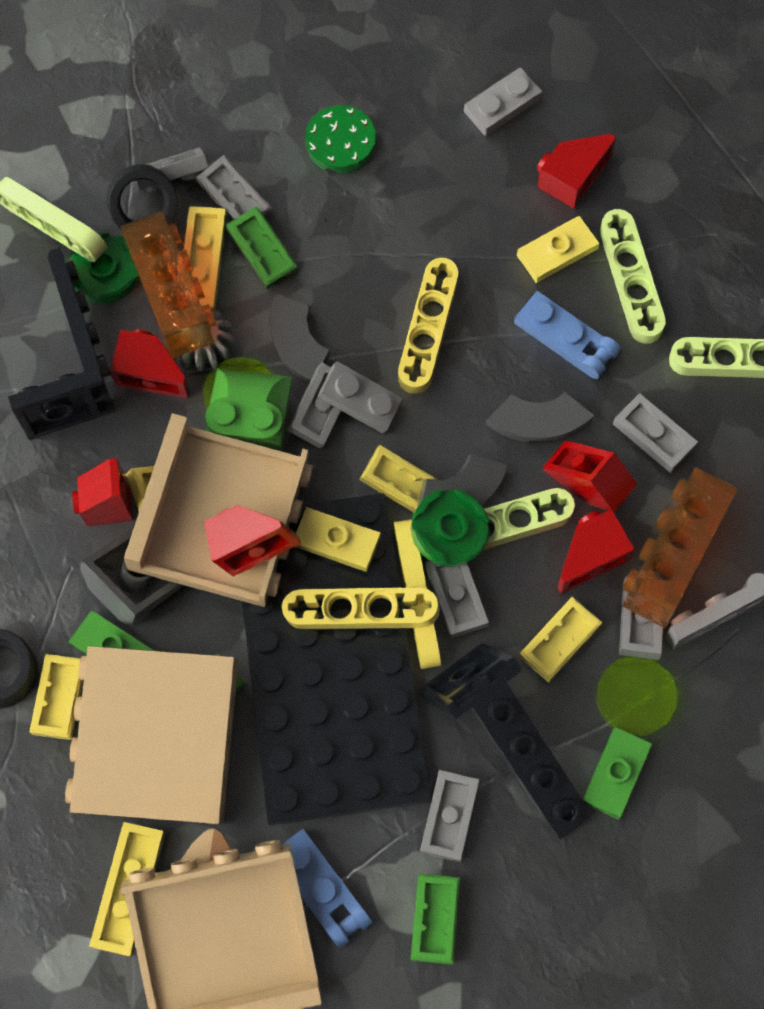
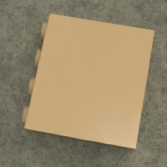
M172 413L124 556L127 570L265 607L268 595L275 597L279 587L281 574L275 572L279 558L286 560L289 550L233 577L212 562L204 521L218 515L227 508L240 505L280 520L287 527H289L290 522L297 524L303 501L297 500L301 486L308 488L313 471V465L308 464V450L303 449L301 456H296L189 427L187 417Z
M88 646L87 656H82L79 663V679L84 680L82 697H77L74 708L75 721H79L78 737H73L70 746V761L75 762L73 779H68L65 791V801L70 804V812L224 824L239 661L235 657Z
M271 840L255 845L256 851L239 855L238 849H230L214 854L213 861L197 864L196 858H189L172 863L171 870L155 873L154 867H148L129 873V879L123 881L120 893L121 895L125 894L148 1009H303L322 1004V993L291 844L281 845L280 840Z

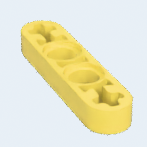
M447 258L433 259L425 269L399 364L398 381L400 387L410 394L423 393L432 383L458 284V268L452 260ZM440 271L447 272V277L443 280L442 291L440 292L435 290L436 276L440 274ZM428 302H437L442 305L444 310L440 315L433 317L426 315L422 308ZM427 334L434 339L435 343L431 348L422 350L417 348L413 341L418 335ZM415 359L422 361L421 377H418L416 382L410 381L409 374L413 373Z
M412 519L394 522V532L405 588L420 587L427 589L420 551L413 542L410 530ZM418 599L417 606H408L409 609L415 610L418 617L424 616L426 609H431V606L426 604L425 599ZM434 623L428 627L413 628L420 668L426 669L441 666Z
M420 587L299 589L287 594L282 603L283 615L290 625L298 629L423 628L433 624L438 618L440 611L439 603L434 593ZM380 598L389 600L392 604L389 615L384 618H375L370 614V605L373 601ZM403 598L405 607L417 606L418 599H425L426 604L432 606V608L426 609L422 617H418L413 609H403L405 617L398 618L400 609L397 599ZM323 599L321 606L324 615L323 619H319L320 615L317 610L305 611L303 618H298L296 613L291 611L292 608H297L299 601L302 600L310 608H320L318 600ZM338 599H347L352 604L350 614L342 619L331 616L330 607L333 602Z

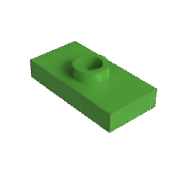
M257 206L226 225L227 231L266 289L297 270L296 263Z
M91 610L68 641L72 647L86 656L88 646L154 651L93 610Z
M614 726L582 799L584 803L619 820L652 743Z
M418 874L411 961L453 965L459 877Z

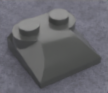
M133 527L83 559L80 571L88 589L118 620L126 624L137 625L146 621L152 609L184 585L127 570L124 556L134 529Z

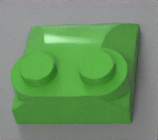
M217 369L210 405L205 414L207 423L205 431L282 451L292 377Z

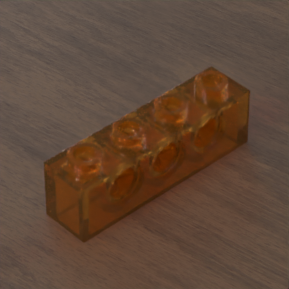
M161 211L120 226L171 358H176L215 343L210 328L217 325L209 304L204 306L200 304L199 300L205 298L197 276L190 279L188 272L194 270L186 249L178 251L177 246L181 245L182 241L175 223L168 225Z
M696 467L689 480L680 478L671 496V499L677 501L672 510L667 507L664 508L655 525V528L661 531L656 540L648 538L638 557L645 561L640 571L634 568L631 569L622 587V590L628 592L622 607L666 628L738 488ZM687 512H692L696 514L699 518H694L690 516ZM670 542L679 543L683 549L673 546ZM653 572L664 574L668 580L658 578Z

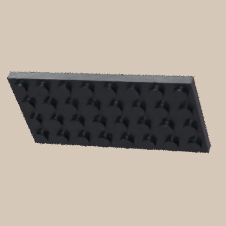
M383 493L302 504L297 524L292 522L289 524V528L296 533L306 507L380 532L381 537L367 572L293 547L289 550L286 560L279 558L275 572L281 574V579L276 596L268 595L265 607L242 601L269 826L431 802L406 629H298L289 624L282 612L283 600L287 594L294 590L399 588L386 497ZM384 598L376 599L370 605V614L375 618L386 617L391 612V602ZM398 598L397 601L400 609L398 618H404L401 598ZM323 599L318 600L320 608H310L302 600L299 601V606L292 608L291 611H294L298 618H303L305 611L317 610L320 615L319 619H323L324 615L321 607ZM347 599L334 601L330 607L331 616L337 619L347 617L352 609L351 602Z

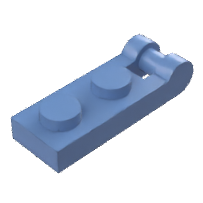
M539 291L535 292L514 319L515 325L594 379H598L606 370L604 365L608 360H614L621 352V347L616 341L610 337H603ZM588 347L596 351L593 356H588L584 353Z
M302 829L282 845L291 844L302 899L336 946L341 949L350 942L348 940L349 936L359 928L364 931L373 922L305 830ZM344 905L350 915L337 924L331 917V914Z

